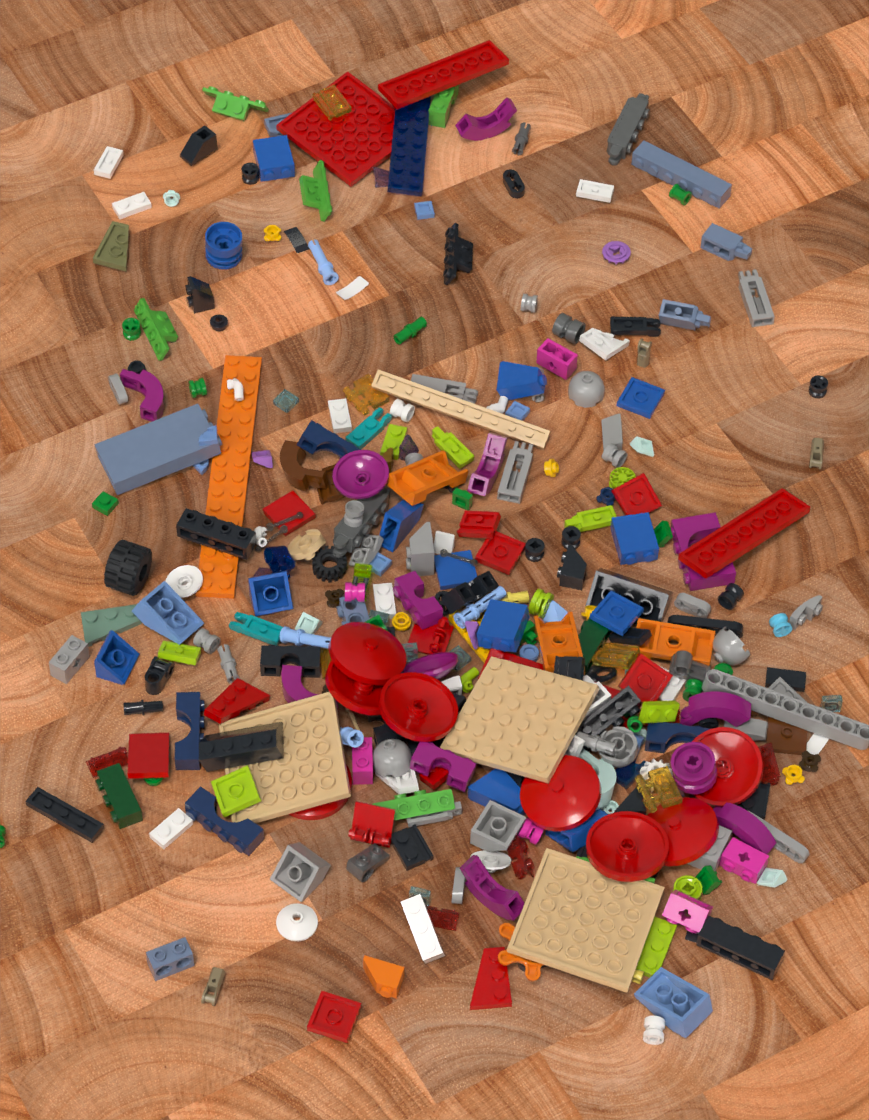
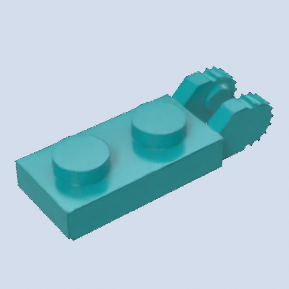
M378 407L371 416L349 433L345 440L354 444L357 448L363 449L384 430V427L391 421L392 415L387 413L379 422L378 419L382 416L384 410Z
M241 612L235 613V620L241 623L231 621L229 623L231 630L278 646L282 626Z

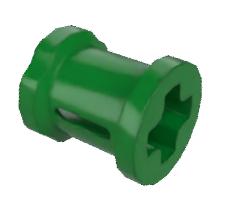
M675 184L670 190L669 196L677 199L685 206L690 201L692 192L682 189L679 184Z

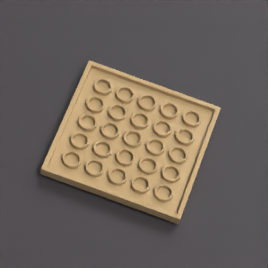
M491 656L458 714L454 727L446 735L440 748L450 750L462 758H469L475 763L549 783L595 699L599 687L597 684Z
M330 692L219 724L221 733L283 722L284 758L248 765L262 801L231 814L232 822H240L248 818L254 823L351 797L336 700ZM247 765L226 768L225 774L227 775Z
M546 848L507 947V952L628 993L665 887L645 880L635 882L613 880L599 873L588 861Z

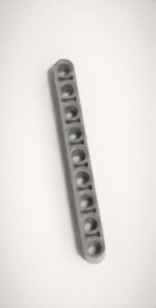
M712 669L706 673L702 683L704 692L718 691L731 693L750 702L752 711L859 750H865L869 747V725L719 670Z

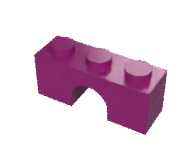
M416 571L394 579L393 593L396 598L401 600L404 609L409 611L414 623L418 624L422 630L438 624V620L443 617V608L434 596L426 599L420 598L424 596V582Z
M419 742L411 758L410 769L428 776L433 768L443 767L449 772L446 785L465 792L475 773L476 763L469 758L455 755L450 750L441 749L431 742Z

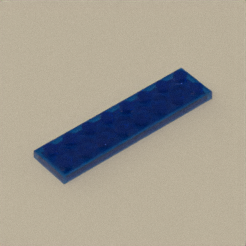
M431 96L402 108H395L387 192L422 197Z

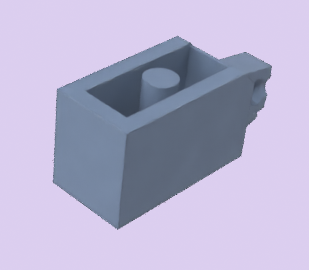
M712 223L702 235L700 248L727 261L733 260L736 256L747 260L752 254V248L742 242V236Z
M663 299L659 312L660 323L690 330H696L700 326L710 327L711 316L704 315L695 305Z

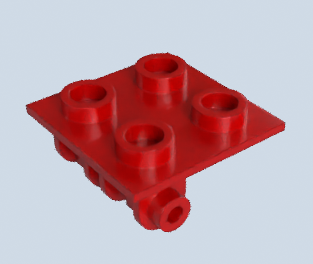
M446 617L439 619L438 624L423 630L418 624L414 623L406 649L429 655L446 652L454 626L450 625L449 619Z
M356 801L352 829L349 830L348 837L351 840L369 844L376 843L378 846L390 848L395 809Z

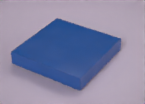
M631 377L616 406L650 419L663 398L665 389Z
M471 550L434 555V566L440 590L451 589L464 582L469 583L477 577Z
M610 591L591 612L589 619L623 636L640 617L644 608Z

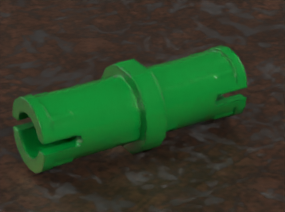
M420 316L414 322L406 324L400 332L393 335L394 341L400 345L408 338H413L418 331L427 326V321Z
M637 715L630 716L627 720V726L632 732H639L643 727V723Z

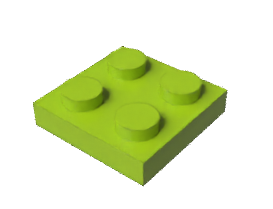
M248 765L211 781L224 818L262 801Z

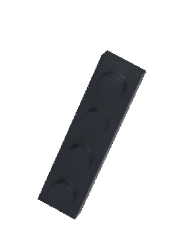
M38 786L25 801L26 806L91 843L94 842L104 829L103 823Z

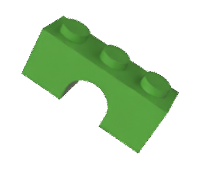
M459 85L434 95L429 108L428 125L441 128L446 127L451 104L454 105Z

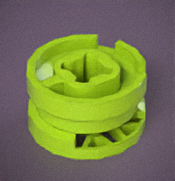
M626 467L614 469L610 474L609 487L614 489L635 478V473Z
M540 588L537 589L529 605V614H537L541 619H544L549 605L554 599V594L550 592L545 593Z
M685 875L675 881L673 891L676 889L701 900L702 884L697 878Z

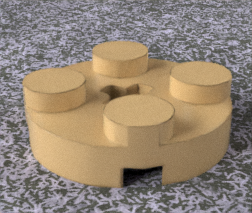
M318 529L305 531L306 535L301 537L299 534L290 542L287 549L293 560L312 559L315 556V552L326 543Z

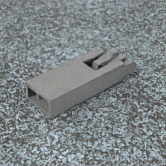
M747 270L745 271V276L743 271L738 272V288L751 327L773 325L775 316L762 278L758 276L757 270H752V275ZM755 288L759 296L757 298L755 296L752 297V295H755V290H753Z
M412 374V382L448 393V395L473 404L476 402L478 391L466 388V383Z
M515 441L513 449L509 451L497 493L498 500L521 503L533 461V444H529L528 449H525L526 443L522 442L521 448H519V441ZM517 461L516 471H512L514 462Z

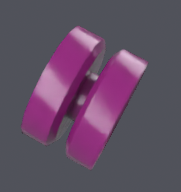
M688 742L677 747L670 761L674 783L677 787L689 794H700L711 789L717 779L716 762L712 750L699 742Z

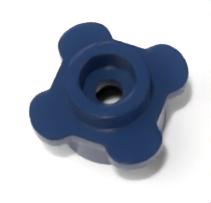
M610 487L601 489L600 495L596 497L597 502L613 506L616 499L611 491L613 489Z

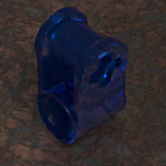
M286 546L266 547L264 559L273 573L287 571L289 580L290 572L295 568L296 563L290 555Z

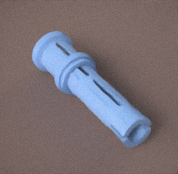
M314 239L316 245L311 240L308 243V247L318 264V272L323 276L324 284H335L339 276L334 272L333 264L327 260L318 240Z
M498 586V588L475 604H468L466 609L453 615L455 623L464 629L466 621L477 620L480 614L487 609L490 599L501 600L506 597L505 589Z
M284 626L280 632L281 643H295L296 646L305 644L328 649L331 637L306 633L303 629L293 630L287 626Z
M340 727L343 744L356 748L363 743L364 736L360 730L351 727Z

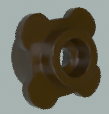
M342 589L327 590L325 592L327 605L332 608L339 606V598L343 597L344 591Z
M808 751L802 752V761L799 762V767L807 772H816L818 770V762L821 761L820 755H813Z

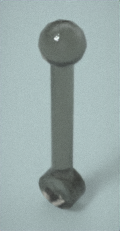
M297 512L296 515L277 523H268L266 528L268 531H273L274 527L297 518L302 519L303 513Z
M282 525L280 530L267 540V544L280 534L287 533V526ZM257 545L255 551L260 553L264 547Z
M446 549L440 551L441 557L455 558L470 563L472 566H477L478 564L476 559L470 560L448 553Z

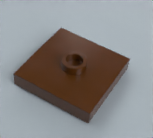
M768 716L766 752L801 755L802 752L807 750V730Z

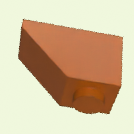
M364 955L363 969L376 993L386 998L393 997L397 999L405 977V967Z

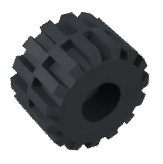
M123 539L119 540L112 549L106 563L104 573L105 586L132 596L137 595L145 585L152 564L151 549Z

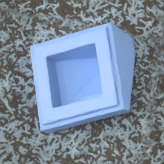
M552 600L543 621H561L568 612Z

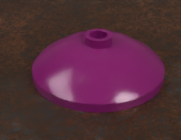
M352 451L344 455L336 463L332 475L336 489L342 495L352 499H366L379 493L387 484L389 479L388 464L380 454L374 451Z
M453 652L426 655L407 663L402 673H423L440 681L439 678L446 676L456 666L459 660L458 655Z

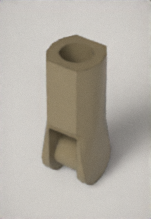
M641 338L637 346V366L645 368L649 365L652 342L649 341L648 343Z
M823 438L812 439L809 468L819 467L821 469Z
M212 968L201 1003L208 1002L212 1003V1006L216 1005L225 976L223 969Z

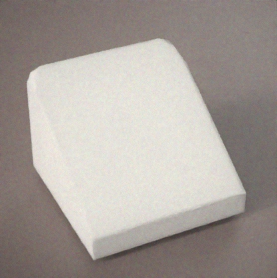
M436 531L434 553H452L455 546V535Z

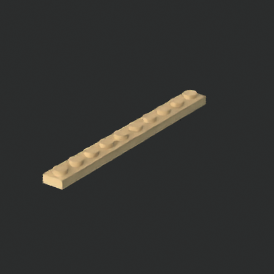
M379 369L371 385L373 389L526 444H533L534 447L543 450L550 435L549 430Z

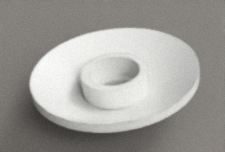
M184 565L171 571L166 578V582L181 598L193 595L200 589L203 583V575L197 567Z
M483 850L472 854L480 858L489 873L506 868L511 864V858L502 852H487Z
M299 903L290 904L279 912L276 926L278 932L284 938L291 941H303L315 933L318 926V918L314 910L309 906Z

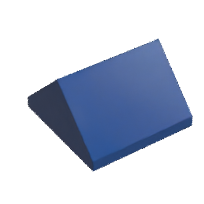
M287 571L248 578L249 595L255 616L293 609Z
M113 630L109 631L94 660L96 677L120 685L125 684L140 653Z

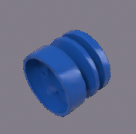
M217 222L207 229L205 233V249L208 263L218 269H230L240 263L242 259V232L239 227L230 222Z

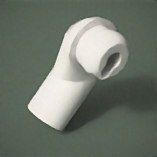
M236 378L228 379L227 388L234 389L235 400H244L243 384Z
M500 396L498 403L491 404L486 408L503 414L508 398Z
M258 526L254 529L256 532V544L264 547L267 544V540L264 538L267 535L265 533L267 529Z

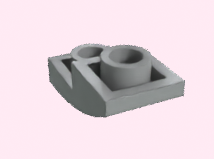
M380 535L365 536L361 547L354 549L348 565L366 567L378 553L384 539Z
M818 595L807 600L792 613L789 620L792 630L795 631L799 625L802 626L806 619L811 621L815 615L818 616L823 608V605H821L822 596Z
M750 718V720L738 727L725 721L724 727L738 729L751 737L753 741L766 740L768 722Z

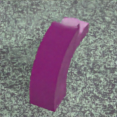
M506 97L492 113L483 117L465 114L455 126L461 137L474 141L488 139L502 133L511 125L509 119L517 112V109L512 100Z
M123 369L120 373V380L123 386L138 391L145 396L140 405L141 418L150 422L160 419L164 412V394L159 380L146 370H142L140 374H137L134 371Z
M491 432L488 433L479 466L471 474L468 492L481 496L489 494L498 477L508 437Z
M282 665V692L287 703L319 695L309 692L302 685V666ZM336 700V706H337V712H338V701Z
M711 691L699 693L690 697L688 706L681 710L680 724L692 726L705 718H719L738 727L750 720L751 703L742 697L727 692Z
M726 802L723 807H715L713 809L719 825L732 830L747 845L768 854L777 843L768 828L744 808Z
M472 855L460 867L467 880L465 885L485 907L496 915L513 921L521 914L525 903L519 893L498 884L488 873L477 855Z

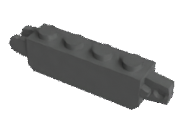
M639 93L636 98H628L607 139L608 146L606 152L610 155L609 163L611 165H618L621 159H625L627 154L631 153L633 142L637 141L639 130L642 131L644 120L648 119L650 114L648 95Z
M383 488L372 497L357 500L364 505L363 523L358 527H350L345 524L343 517L334 528L333 539L335 546L333 555L340 558L347 552L352 553L356 547L361 545L362 539L369 535L373 525H377L382 514L388 511L389 504L387 501L391 490Z

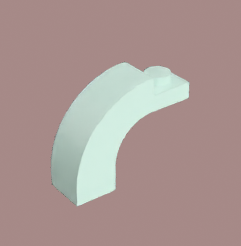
M583 749L579 758L585 760L594 768L601 783V798L596 809L598 810L607 805L611 800L617 776L611 764L605 762L602 758L598 760Z

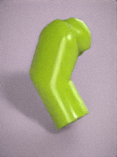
M471 668L460 677L463 692L469 693L473 689L472 680L479 675L477 668Z

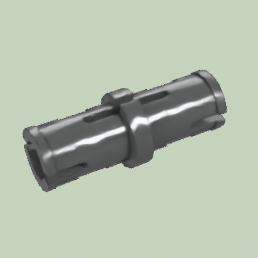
M525 122L520 124L519 132L515 136L516 142L512 149L515 155L517 149L519 150L518 156L523 154L525 144H527L529 139L528 134L531 125L527 124L525 129Z

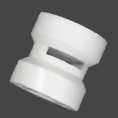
M397 398L391 406L390 414L394 417H401V420L404 422H409L414 414L415 406L405 404L404 401Z
M659 1016L646 1017L644 1019L646 1030L643 1032V1041L651 1045L662 1044L664 1042L663 1030L665 1029V1019Z

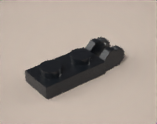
M611 316L610 334L656 337L661 334V329L659 328L661 323L656 318Z

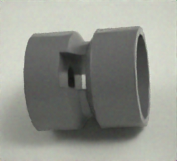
M561 313L554 322L552 333L560 338L565 337L567 341L573 344H577L580 335L585 332L586 324L577 319L572 320L571 316Z

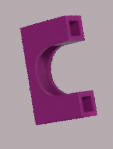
M716 512L671 520L670 528L673 535L671 539L674 542V553L679 555L682 551L719 529L720 524ZM678 560L679 568L683 569L684 583L685 585L688 584L690 591L735 583L736 571L733 562L705 579Z

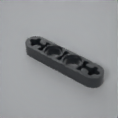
M671 615L668 618V623L713 630L715 631V636L724 627H727V631L729 629L733 631L739 638L743 636L744 627L736 621L684 615Z

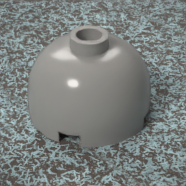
M581 371L571 378L568 386V396L570 400L575 401L577 406L584 408L594 407L596 403L603 400L605 393L604 382L598 374L592 371Z
M727 627L721 629L714 637L712 644L715 654L713 656L719 663L725 662L728 665L735 666L744 662L751 655L749 650L744 651L742 647L745 644L730 629L727 631Z
M616 726L613 727V730L608 732L606 730L601 734V739L617 743V750L614 756L599 751L600 757L613 767L621 768L634 761L638 752V743L631 730Z
M398 739L382 741L373 752V768L375 772L382 777L393 775V778L406 774L410 771L411 750L407 744Z

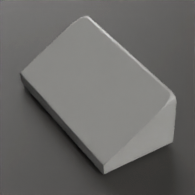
M615 414L602 419L603 450L610 443L616 445L617 449L622 450L621 414Z

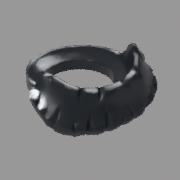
M601 661L590 667L586 675L594 682H605L615 677L617 670L610 662ZM603 671L610 672L609 674L604 676L597 675L598 673H601Z

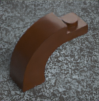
M285 440L280 451V463L288 482L298 490L307 492L309 486L327 489L329 481L325 471L302 467L301 465L306 457L305 450L297 446L298 442Z

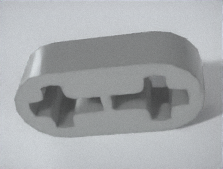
M116 373L108 376L111 390L118 404L127 403V393L119 375Z
M679 593L674 601L676 608L696 617L707 618L711 611L709 603L686 593Z
M456 867L453 884L452 903L462 904L466 878L461 872L460 867Z

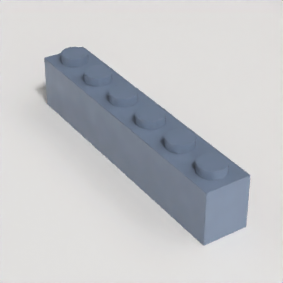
M644 140L632 153L631 165L673 186L679 184L682 189L691 191L694 197L719 209L731 196L732 184Z

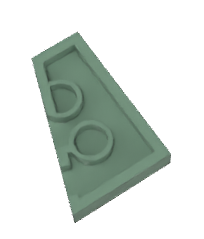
M137 604L81 612L84 639L88 643V647L92 646V643L96 641H104L111 630L115 633H122L141 625L142 622L132 612Z

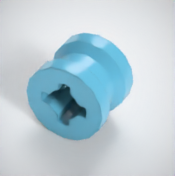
M779 613L770 618L769 624L774 628L773 633L776 637L786 636L792 631V626L788 623V617L785 613Z

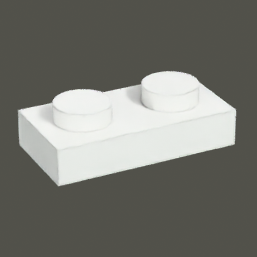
M107 146L94 169V175L111 179L124 155L123 150Z
M580 179L576 196L610 203L614 185Z
M145 192L112 203V208L119 219L152 208Z
M346 398L329 400L328 408L333 433L351 432L352 425Z
M392 583L373 584L376 613L384 614L387 619H392L396 614ZM376 614V616H377V615H380V617L382 618V620L385 619V617H384L383 615H381V614Z
M178 808L152 830L149 836L161 848L165 849L193 825V820Z

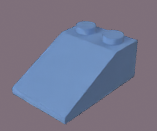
M163 581L145 596L132 610L145 626L179 645L204 624L166 581Z
M662 967L634 993V997L655 1016L665 1019V1025L670 1030L684 1038H687L713 1012L710 994Z

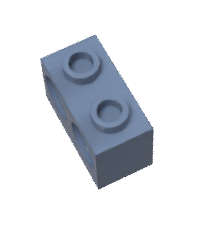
M345 597L339 598V606L336 608L338 617L343 619L341 626L346 623L365 622L370 619L365 602H358L357 598L351 602H345Z
M186 937L146 952L147 964L155 981L194 966L193 953Z

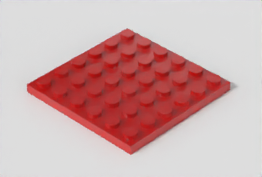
M348 71L276 125V129L280 133L287 135L289 140L318 162L322 160L324 167L350 187L422 132L421 126Z

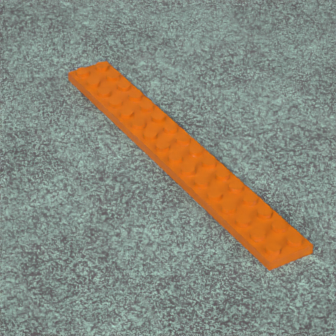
M225 355L217 418V432L222 442L220 446L221 454L212 457L205 515L214 516L217 519L232 522L243 527L262 357ZM236 378L243 384L244 400H235L234 389L227 388L228 379ZM201 545L198 569L203 575V583L196 592V597L234 599L239 557Z

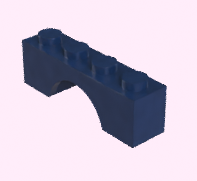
M312 420L297 443V446L312 455L319 451H329L336 454L340 459L352 451L361 450Z
M176 692L177 720L186 723L191 729L184 739L175 742L176 770H200L199 742L204 737V733H201V728L205 727L204 716H201V712L205 710V700H201L200 692Z
M648 723L644 751L664 754L670 746L677 743L692 742L698 735L710 729L701 726H687L680 723Z
M200 786L185 802L186 815L193 821L196 820L202 824L203 828L207 831L217 834L223 842L233 845L238 852L250 856L264 841V829L248 818L240 822H228L221 819L216 814V797Z

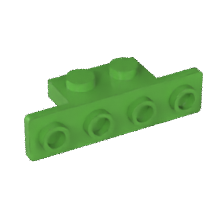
M211 86L208 88L203 87L202 89L206 95L216 98L212 111L217 114L245 121L249 108L264 112L269 111V108L265 105L266 103L260 100L250 101V98L240 95V97H236L229 91L222 93L217 88Z
M319 160L313 169V177L302 175L299 182L303 205L319 209L320 220L325 222L332 213V206L328 192V181L326 180V169L324 168V162Z
M140 298L134 312L157 359L162 361L169 350L166 341L176 342L178 335L166 312L150 310L145 298Z
M451 789L426 793V790L414 792L415 796L407 797L406 793L394 795V800L372 804L395 809L394 820L455 809Z

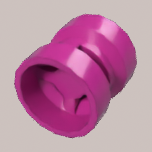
M346 582L345 602H351L355 598H357L358 602H365V583H358L355 586L352 582Z
M526 818L517 836L527 838L530 843L536 845L544 829L536 826Z

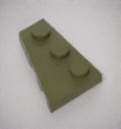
M112 221L93 257V263L126 272L129 225Z

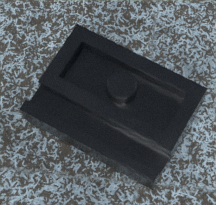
M556 656L554 673L583 681L585 658Z
M760 782L756 791L737 806L765 820L771 783L765 784Z
M416 824L413 827L404 828L392 833L391 844L406 871L425 864L428 860H433V854Z

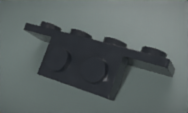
M454 223L445 232V269L443 272L445 285H448L456 277L457 269L466 273L472 270L473 243L458 237L459 224Z

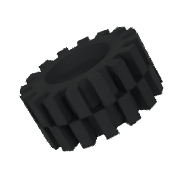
M325 546V550L319 548V552L316 551L315 556L312 558L313 573L317 579L322 577L323 582L328 579V583H331V579H334L336 582L338 577L342 579L343 574H346L347 557L345 555L340 558L333 555L335 546H331V549ZM326 561L337 563L334 567H325L322 564Z

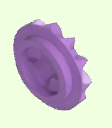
M620 241L609 242L602 249L604 259L608 260L609 263L614 262L615 264L618 262L623 264L625 260H629L631 253L628 245Z

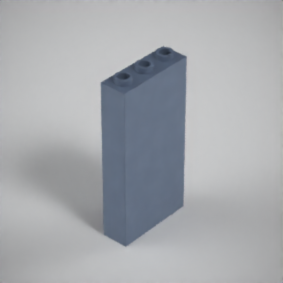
M195 404L94 444L97 456L116 494H122L221 454L220 446L222 442L219 435L218 444L199 446L200 435L207 431V428L213 426L212 422L208 423L207 421L208 415L205 409L201 410L199 404Z

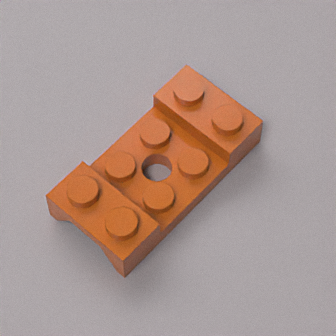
M442 450L389 473L387 486L410 505L414 506L425 501L427 494L447 485L454 488L465 483L469 471L467 469L460 472L456 471L449 465L446 452Z
M568 612L561 621L546 623L538 615L534 616L535 634L537 635L536 639L540 647L544 671L554 673L556 656L583 657L573 612Z
M638 618L637 628L649 629L652 636L641 646L633 645L632 653L637 654V656L641 653L650 660L651 657L671 660L676 652L687 651L692 654L693 661L710 666L715 631ZM676 640L678 641V644L672 645L669 643V641Z

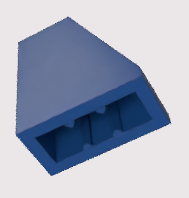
M505 361L500 362L496 389L500 396H506L508 400L544 393L547 378L538 367Z
M403 499L385 513L379 534L384 539L381 547L394 552L420 520L424 504L418 503L412 506Z
M495 768L468 786V798L471 801L486 807L491 800L523 816L525 815L520 802L521 788L505 771Z
M601 809L595 810L592 816L581 825L566 831L546 830V835L571 852H574L586 845L587 835L593 824L608 814Z

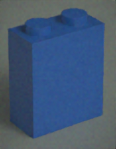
M287 135L253 140V153L259 168L261 182L295 177V166Z
M649 512L611 518L610 529L620 565L658 560L659 546Z
M490 599L476 633L479 647L516 653L527 622L530 619L528 605Z

